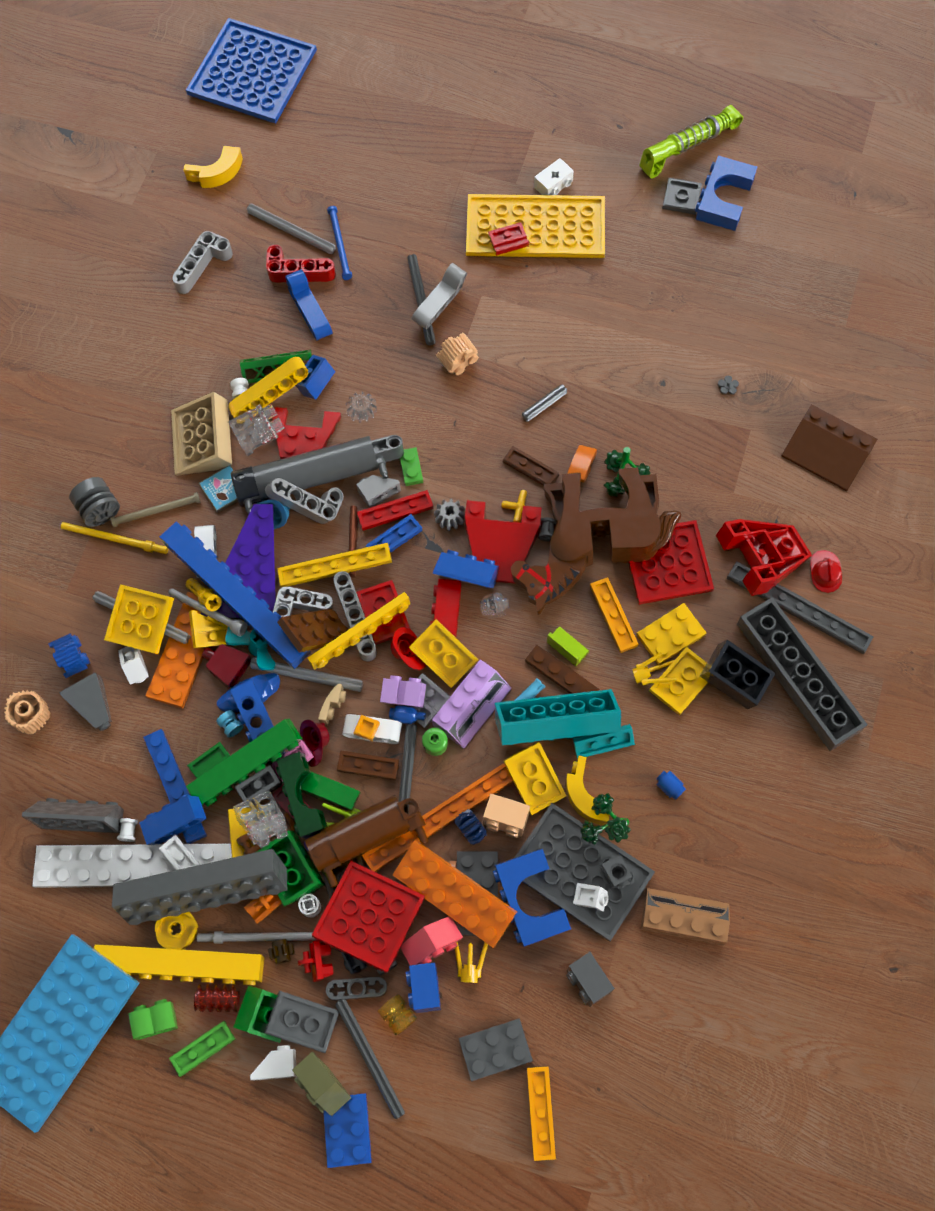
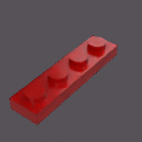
M428 490L358 511L357 516L362 530L365 531L406 518L410 514L416 515L432 510L434 507Z

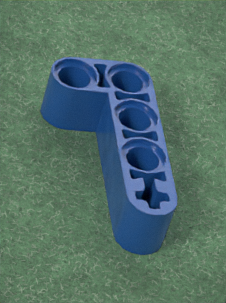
M300 269L285 276L290 295L315 340L317 341L333 334L329 322L309 288L303 270Z

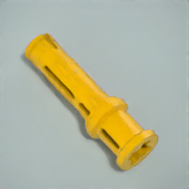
M189 578L186 581L187 589L198 597V601L207 610L216 611L220 608L221 598L211 589L204 588L193 578Z

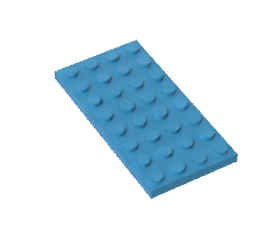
M71 934L0 1037V1106L34 1133L39 1132L139 985L137 980L75 934Z

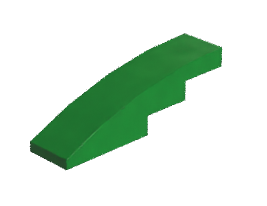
M311 772L306 777L301 788L303 793L317 799L320 798L333 805H339L350 811H353L361 794L360 791L314 772Z

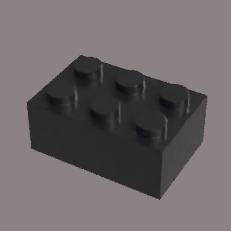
M726 640L717 645L700 677L746 709H750L758 705L775 673L732 642Z

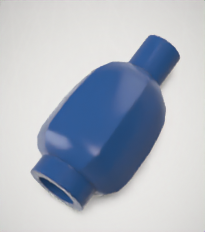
M397 705L394 708H390L389 719L399 721L402 724H412L417 720L425 721L426 713L418 712L411 706Z

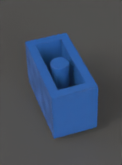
M312 355L305 365L308 369V376L295 386L303 396L316 400L334 375L335 370L325 358Z

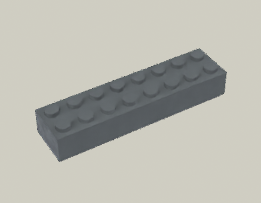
M773 597L740 616L737 626L768 668L775 673L776 679L829 751H832L863 731L868 724Z
M269 849L113 884L112 907L129 925H138L141 922L157 921L163 917L179 916L186 912H198L200 909L209 907L217 908L227 903L234 904L241 900L257 899L264 895H276L282 891H287V868L275 851Z

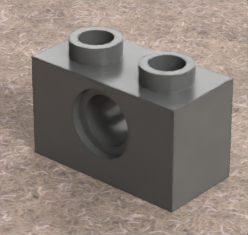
M269 765L235 788L244 803L249 807L278 789L282 783Z

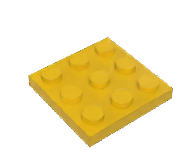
M120 584L104 640L158 654L174 598Z

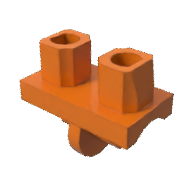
M269 894L253 899L244 908L258 924L282 902L278 894Z

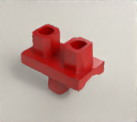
M319 940L313 941V943L309 944V951L303 952V960L298 961V966H304L305 973H311L312 971L313 982H319L333 975L332 963L322 964L321 958L331 955V946L320 943Z

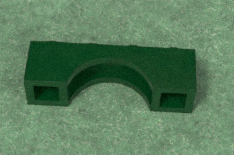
M296 752L277 760V773L284 783L282 789L290 802L288 809L290 814L294 816L296 822L294 828L297 835L307 839L324 831L328 826L323 811L309 808L304 803L301 795L302 784L311 773L305 754Z

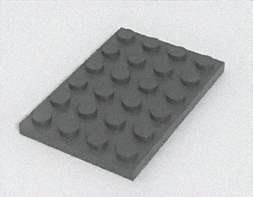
M551 803L515 856L516 858L529 852L543 849L550 869L531 875L522 882L559 908H563L565 912L610 942L655 871L600 834L597 836L598 841H596L595 845L586 842L580 833L583 823ZM618 855H621L633 876L629 881L630 885L621 890L618 887L612 889L601 870L603 863ZM614 869L612 871L613 877L617 879L623 877L621 870ZM577 883L600 886L608 892V903L604 911L573 904Z

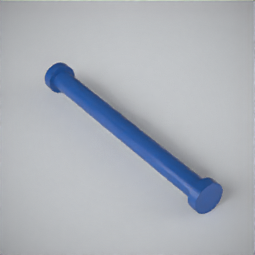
M329 206L327 213L331 218L343 271L342 278L349 280L352 278V272L349 271L336 214L338 212L337 207Z

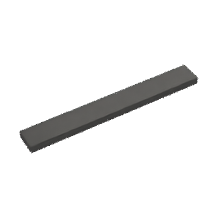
M736 561L726 579L747 590L742 580L750 571V568ZM779 584L767 593L757 595L766 601L773 597L782 610L862 654L866 652L874 637Z

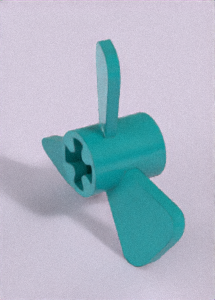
M228 627L225 636L227 645H248L249 652L257 656V667L259 669H275L276 664L267 651L268 644L254 630L251 633L246 630L239 637L233 634L230 627Z

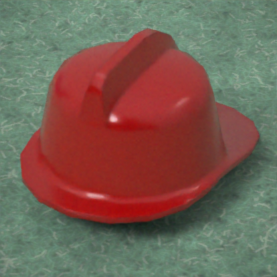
M826 550L814 553L810 559L811 576L814 586L821 592H834L842 583V570L839 558L834 553Z
M405 627L397 629L391 641V652L394 657L403 660L408 667L414 670L425 668L427 665L409 648L417 639L415 633Z

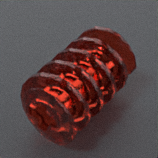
M198 984L194 996L195 1012L197 1009L200 1012H204L206 1008L208 1012H213L214 1009L217 1012H221L224 1007L225 1012H230L233 1009L235 1013H238L240 990L236 991L235 985H232L230 991L227 990L226 985H223L222 991H219L218 985L215 984L213 991H211L210 985L207 984L205 991H203L201 984Z

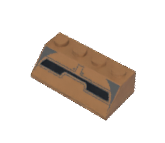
M647 888L641 930L722 946L727 943L730 925L728 903Z

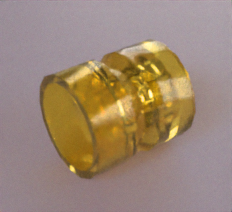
M399 994L387 1001L377 1011L384 1021L390 1022L388 1026L395 1036L407 1029L417 1019L410 1008H405L406 1003Z

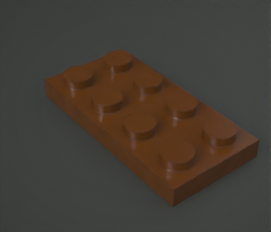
M332 608L281 617L277 622L299 653L323 648L349 630Z

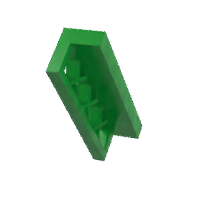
M310 349L240 360L242 378L247 379L245 369L252 368L258 374L255 378L247 379L248 383L258 382L267 376L262 372L265 366L277 369L274 365L280 364L279 366H281L293 357H300L302 361L309 360L312 356V351Z

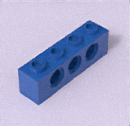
M252 680L230 690L232 693L229 696L233 707L237 706L240 711L237 716L241 724H246L248 731L245 733L249 742L273 727V723ZM246 700L253 701L254 706L252 709L245 710L243 708ZM254 718H260L262 720V724L259 728H253L251 726V722Z

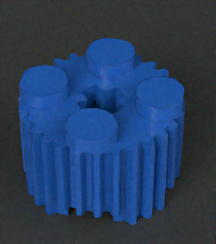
M70 633L48 643L50 648L54 647L56 651L53 653V657L58 667H64L66 671L63 673L65 678L88 668L87 664H90V660L86 653H81L79 647L82 644L77 635L72 636Z

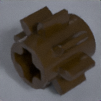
M287 939L272 942V948L268 949L269 959H275V964L291 961L290 955L295 954L293 944H288Z

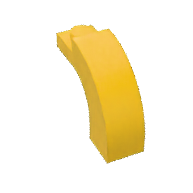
M223 146L219 160L212 165L197 166L185 164L183 170L187 181L200 182L202 188H213L223 185L238 173L243 160L242 153L239 147Z
M578 756V761H573L571 772L575 773V775L567 773L566 793L569 802L574 810L584 819L595 824L605 825L609 821L610 815L606 813L596 815L595 811L591 809L594 797L588 794L583 784L587 757Z

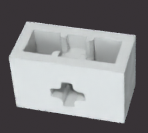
M559 158L534 177V188L541 195H557L563 188L571 185L574 171Z

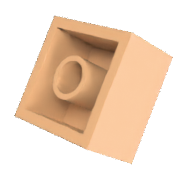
M490 794L483 816V825L487 826L486 829L493 832H498V830L504 831L507 836L512 838L522 837L528 820L530 806Z

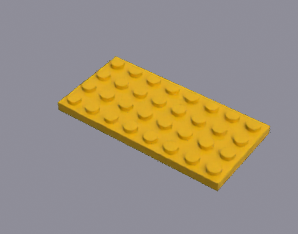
M468 194L466 256H496L488 236V231L521 222L529 240V247L497 256L605 258V196Z

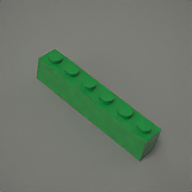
M284 719L186 787L191 796L199 797L202 806L206 805V807H209L217 801L216 797L221 794L223 796L234 790L232 787L235 784L244 782L253 772L258 773L266 768V763L269 761L273 763L282 757L281 753L287 749L291 751L298 747V742L302 740V737L292 721Z

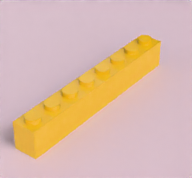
M96 944L94 946L96 951L130 976L139 975V979L151 980L152 976H160L159 980L172 981L173 977H178L182 982H193V978L201 979L202 983H214V980H222V984L235 985V981H243V985L256 986V982L262 983L265 957L261 954Z

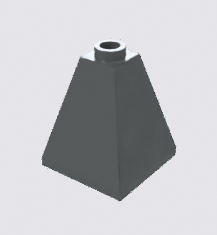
M93 673L59 692L95 729L103 731L111 726L110 722L112 720L104 682L97 673Z

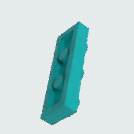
M630 724L621 726V731L594 734L591 736L584 735L573 738L577 759L578 756L588 757L635 745L633 729Z

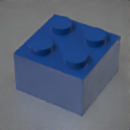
M435 962L410 965V971L406 972L407 985L412 989V993L408 994L409 1007L413 1008L415 1013L441 1010Z

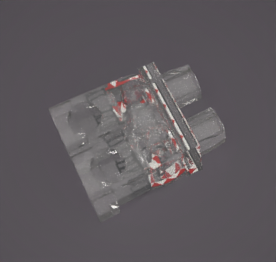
M259 404L255 409H251L228 421L247 456L253 454V450L259 446L269 443L272 439L279 438L277 433L285 428L279 417L270 422L269 419L278 415L272 404L264 408Z
M269 790L253 797L254 805L249 799L233 806L237 821L242 825L253 845L258 844L260 848H263L270 843V837L276 835L278 839H282L288 835L285 817ZM263 799H268L269 801L264 805L259 804ZM250 807L249 812L241 813L243 808Z

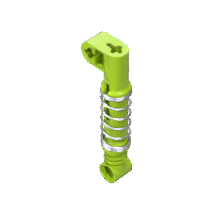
M729 105L720 114L708 116L704 120L701 119L699 124L695 122L692 127L687 126L685 130L680 129L678 134L674 132L667 139L645 149L639 166L650 179H653L661 173L666 158L672 155H680L682 152H686L702 142H707L709 139L720 135L721 131L730 128L733 130L737 128L743 121V116L733 105Z

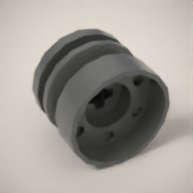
M92 477L80 482L72 489L69 495V499L76 510L79 511V515L85 524L90 527L111 520L110 517L115 516L120 509L119 502L113 493L110 492L103 478Z

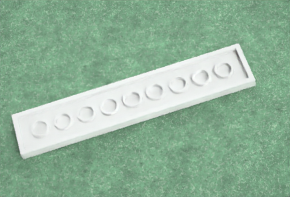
M163 844L36 846L32 886L35 888L113 887V884L175 871L176 869L159 849ZM184 844L200 865L232 858L231 844Z

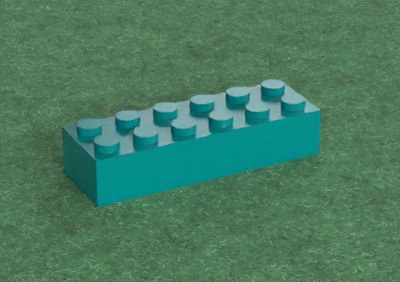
M612 689L497 702L495 703V723L501 744L514 745L621 731V710Z

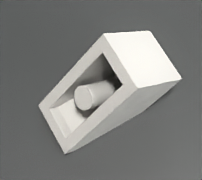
M125 647L118 650L121 667L130 685L141 683L149 677L139 649Z
M290 1045L277 1046V1050L271 1051L250 1075V1080L297 1077L292 1071L296 1067V1050L290 1049Z

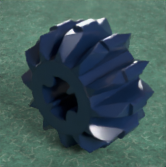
M467 809L455 818V824L470 844L475 845L487 836V831L471 810Z

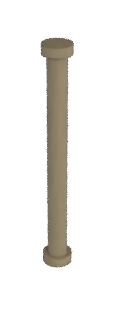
M196 492L192 496L116 518L115 516L110 518L115 528L118 527V524L194 502L197 504L201 502L198 492Z

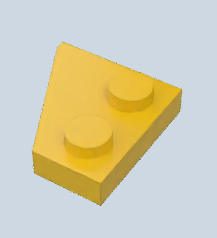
M195 610L189 611L193 649L215 647L221 644L227 645L225 642L227 625L209 616L201 615Z

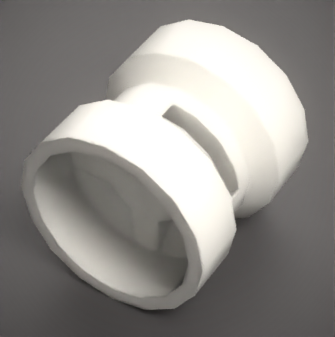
M236 378L230 382L231 389L233 390V399L249 388L248 380L245 378Z
M306 894L300 898L298 907L303 915L313 918L320 913L321 903L316 896Z

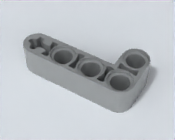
M210 231L203 232L173 275L176 290L181 294L188 293L213 257L223 261L231 259L233 252L229 240Z
M451 263L442 281L417 308L411 319L423 328L428 329L458 294L463 286L467 272Z
M281 478L274 479L265 487V493L269 498L279 501L281 504L320 524H326L337 516L344 497L342 491L335 487L323 493L320 499ZM290 493L295 496V501L291 499ZM330 494L334 496L335 501L331 500ZM307 502L312 505V509L308 508ZM323 510L328 513V518L324 516Z

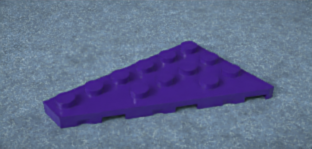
M254 504L225 563L230 568L229 572L232 575L236 573L243 580L242 584L246 588L250 586L256 592L255 597L259 600L262 598L270 606L268 609L272 613L276 602L273 504ZM223 601L220 608L216 610L230 619L240 618Z

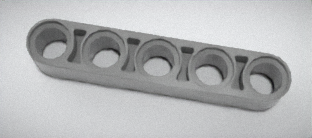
M341 571L335 574L334 584L351 629L364 620L365 616L350 575L347 572ZM340 581H347L345 585H339ZM347 597H353V598H354V599H353L352 601H350V602L344 601ZM356 613L360 615L356 619L350 618L353 614ZM366 634L360 638L361 640L356 646L361 659L372 661L375 659L377 651L372 635ZM367 647L372 648V651L369 653L363 652Z

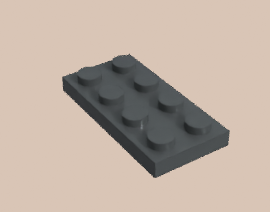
M457 851V869L498 898V883H496L492 872L496 870L494 865L498 864V851ZM456 922V926L462 936H476Z

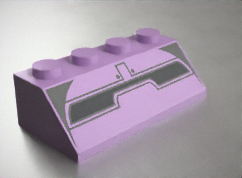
M480 659L433 717V727L443 730L448 738L464 749L495 711V703L502 702L512 688L495 669Z

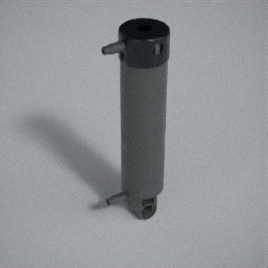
M391 435L372 441L370 436L254 467L250 466L232 471L231 479L240 507L245 506L249 515L253 507L252 504L270 499L265 493V487L276 478H281L303 490L375 471L378 468L382 478L387 479L386 462L403 456V441L398 435Z

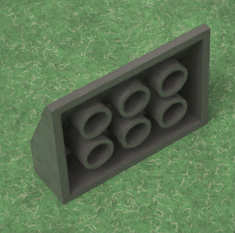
M47 798L46 801H38L22 812V817L40 829L120 833V819L123 818L124 809L116 802H106V805L98 804L96 801L78 803L77 800L68 799L66 802H59L57 799Z

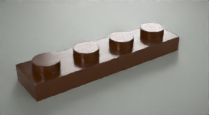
M538 645L534 647L525 659L526 663L570 694L600 690Z

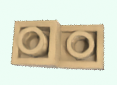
M337 684L333 688L320 711L318 720L319 722H324L327 726L329 720H333L334 708H340L341 703L345 702L346 691H344L342 684Z

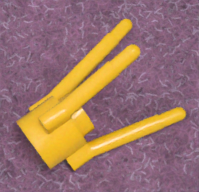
M660 652L645 662L637 664V668L632 669L637 684L642 682V685L677 681L676 677L648 679L651 677L650 672L670 666L674 660L648 668L646 665L664 655L663 652Z
M484 942L477 969L476 965H472V943L468 945L467 965H463V968L459 945L455 948L458 977H461V982L477 983V979L481 978V969L488 946L486 942Z

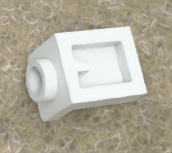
M577 883L573 904L604 911L608 903V892L600 886Z

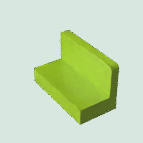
M560 626L553 634L550 632L547 635V643L574 666H577L589 653L587 648Z

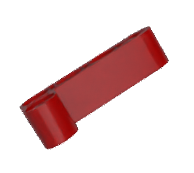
M271 245L267 249L266 268L269 279L272 282H286L285 276L300 269L305 273L308 282H328L336 277L334 262L331 259H284L282 248L279 245Z

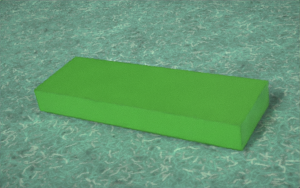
M222 1021L169 1059L179 1077H182L236 1040L226 1021Z

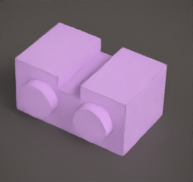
M390 675V679L383 678L380 702L423 708L426 684L420 683L421 679L409 678V681H401L402 677Z

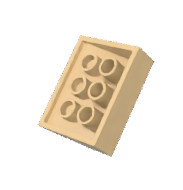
M212 392L171 410L175 475L215 471L232 465L227 399Z

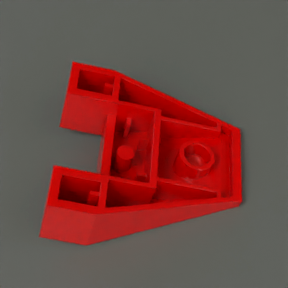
M467 500L465 528L471 554L477 557L476 561L484 562V559L495 561V565L499 566L496 582L515 584L512 579L511 567L516 561L526 562L540 532L542 507L523 506L521 523L485 519L486 502Z
M738 519L724 522L715 535L723 550L740 548L751 566L750 571L742 580L751 596L767 593L812 556L794 525Z

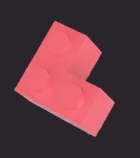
M446 917L424 926L402 944L401 950L409 965L431 963V958L440 956L445 952V949L447 952L455 949L458 946L457 942L463 936L453 919Z

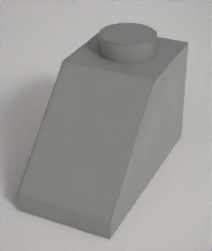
M375 475L364 477L356 484L358 493L368 508L374 507L401 491L398 480L383 479Z

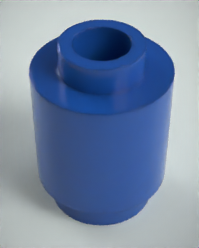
M663 771L656 778L658 781L656 785L669 798L672 797L676 800L686 790L683 786L684 783L671 771L668 773Z

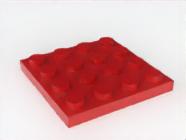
M697 520L677 523L670 540L649 560L628 562L639 605L714 591Z
M350 861L316 925L312 937L388 974L425 896Z

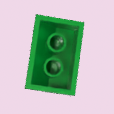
M288 830L257 851L273 849L287 868V891H282L278 894L284 906L299 901L302 896L313 894L325 886L323 879L295 832Z

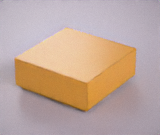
M361 715L353 733L373 741L380 722Z

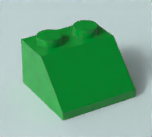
M248 985L233 1028L280 1043L281 1038L264 1033L277 995Z

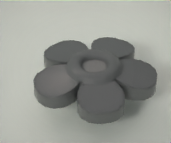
M725 376L724 380L718 381V386L721 387L720 392L722 394H727L728 392L732 395L735 394L739 382L737 380L732 381L731 376Z

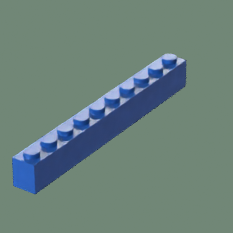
M176 521L159 536L163 544L218 595L293 669L311 654L310 651L300 653L297 651L277 623L281 616L276 611L272 613L268 609L270 606L262 598L259 600L255 597L256 592L250 586L246 588L242 584L243 580L236 573L232 575L229 572L230 568L223 561L220 563L216 559V554L211 549L206 550L203 547L204 543L197 536L193 538L190 535L192 532L186 525L183 524L181 526Z

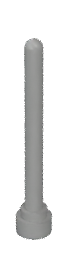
M175 589L168 591L170 596L227 625L233 634L241 637L246 632L248 626L246 622L240 619L232 620L217 611H209L200 602Z

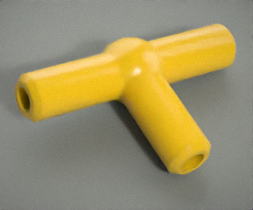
M526 490L520 491L517 503L502 501V508L516 510L513 522H521L522 510L527 496Z

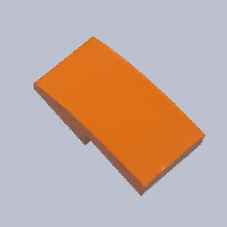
M579 445L567 474L581 473V482H585L590 473V466L597 455V449Z

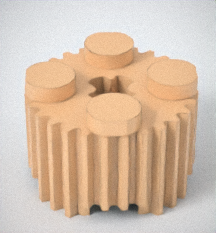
M464 333L459 334L460 336L456 338L448 337L445 342H442L441 346L443 348L440 350V353L436 354L447 371L456 375L462 374L468 364L475 363L479 358L477 355L478 350Z
M23 690L22 693L13 692V695L6 699L7 707L4 708L6 710L4 712L6 714L5 720L19 732L34 734L37 729L43 728V724H46L45 721H48L50 718L47 703L34 691L29 692L27 690L25 692Z

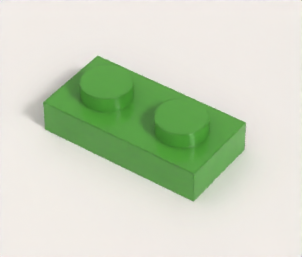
M417 447L404 449L400 462L405 486L423 483Z

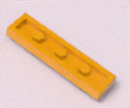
M609 578L590 583V588L619 652L622 653L638 647L637 639Z
M549 1067L527 1068L534 1161L555 1160Z

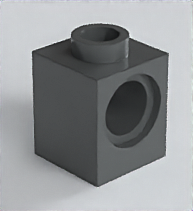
M621 855L601 865V870L612 889L618 887L621 890L630 885L629 881L633 876ZM614 869L621 870L623 877L620 879L613 877L612 871Z

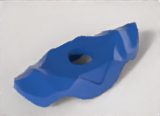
M276 673L261 674L239 682L219 698L217 707L223 712L232 710L234 713L240 712L238 707H233L229 696L232 695L230 690L251 680L254 682L264 703L278 690L280 685L279 675ZM246 700L243 704L245 710H250L254 706L252 700Z

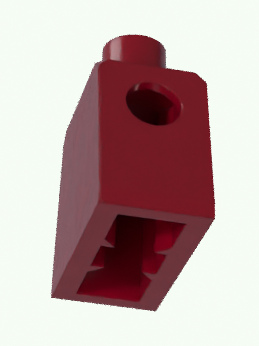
M223 644L216 651L207 647L202 654V657L208 660L206 664L208 671L228 689L238 683L251 662L249 654Z

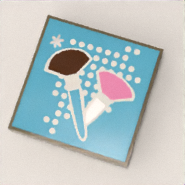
M231 465L198 483L217 513L238 502L231 479V472L234 471Z

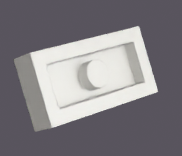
M176 835L159 847L176 870L200 865Z

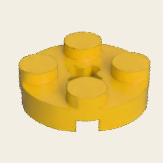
M190 912L182 913L179 916L163 917L155 923L156 939L166 949L184 950L194 941L197 935L198 923ZM180 924V933L173 935L171 927Z

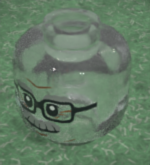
M500 592L484 595L483 600L480 601L481 612L483 616L486 615L489 619L505 616L506 609L509 608L508 598L504 597Z

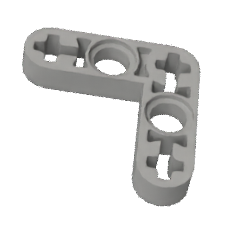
M282 587L278 591L273 612L285 609L288 613L281 616L285 617L291 616L293 608L312 612L331 609L333 600L327 594L293 587ZM289 594L288 598L285 599L284 596ZM308 597L311 601L309 603H302L300 599ZM323 601L327 602L325 606H321Z

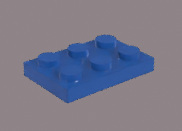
M366 1093L350 1095L351 1099L332 1116L324 1111L327 1168L372 1163Z

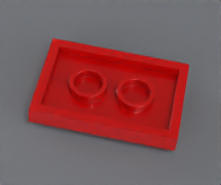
M392 580L356 592L365 618L398 597ZM404 612L397 613L390 622L382 623L377 627L376 631L371 634L375 645L392 640L394 632L399 628L405 627L410 629Z

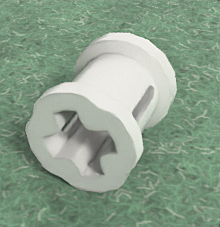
M121 818L120 835L117 836V840L135 842L134 833L138 820Z

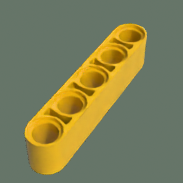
M293 357L229 403L228 408L234 420L239 423L248 420L308 376V369L300 357Z

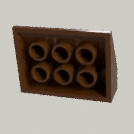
M811 404L781 456L839 488L848 491L878 439Z

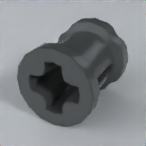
M548 517L541 518V533H539L538 538L542 541H551L556 520Z

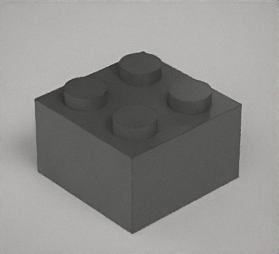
M588 952L568 966L566 976L572 986L577 985L580 990L578 993L584 1004L588 1003L590 1007L615 989L591 952Z

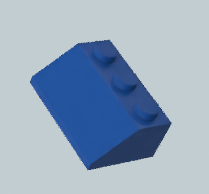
M448 550L447 553L441 552L433 574L494 588L499 566L495 565V561L484 559V562L476 561V556L466 554L465 558L458 556L459 552Z

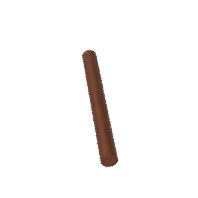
M350 506L349 551L356 550L357 506ZM356 571L348 573L351 578L355 577Z

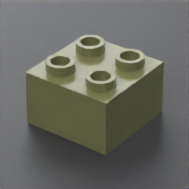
M313 1052L292 1069L297 1076L294 1079L302 1090H305L307 1093L306 1097L322 1113L326 1111L332 1116L351 1099V1096L329 1067Z

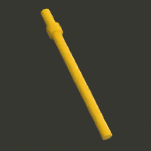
M66 522L61 524V529L142 548L144 551L151 553L153 551L163 554L168 553L166 546L155 544L153 541H141Z

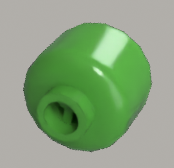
M431 728L424 733L422 745L426 753L438 756L446 751L448 738L443 730Z

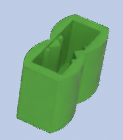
M162 999L154 1002L155 1005L146 1008V1005L133 1008L134 1011L128 1013L133 1039L141 1040L178 1029L173 1003L171 1001L167 1002V999Z

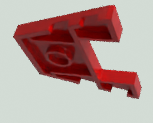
M271 407L280 459L325 448L330 435L335 430L337 422L341 419V412L324 411L322 428L286 425L287 408Z

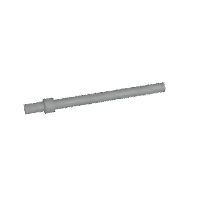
M214 931V933L197 934V942H214V944L238 941H277L281 939H287V941H316L317 939L312 937L313 932L224 933L223 931Z

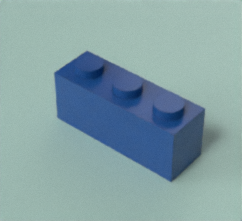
M186 794L180 796L177 802L164 805L161 811L148 814L146 819L139 822L146 844L155 845L168 841L174 835L177 836L207 818L199 797Z

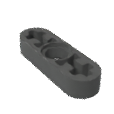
M381 977L333 980L327 984L326 994L335 1001L341 999L377 998L386 994L388 986ZM369 981V986H375L376 982L379 981L381 985H384V988L380 989V993H376L375 989H368L370 994H366L367 987L365 982ZM344 983H348V996H345V991L338 992V996H334V993L330 992V989H333L335 984H337L338 988H345ZM354 983H361L363 986V990L359 995H354L351 992V986Z

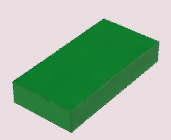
M218 742L187 766L195 777L199 778L228 758L230 754L221 742Z

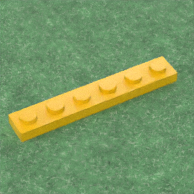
M384 543L277 569L280 586L288 587L332 577L341 571L349 573L392 563L389 544Z
M403 592L309 656L308 661L312 668L315 670L316 668L324 667L328 660L334 656H340L345 651L344 649L350 645L354 646L359 643L360 638L375 632L379 625L390 622L394 615L406 611L410 605L407 594Z

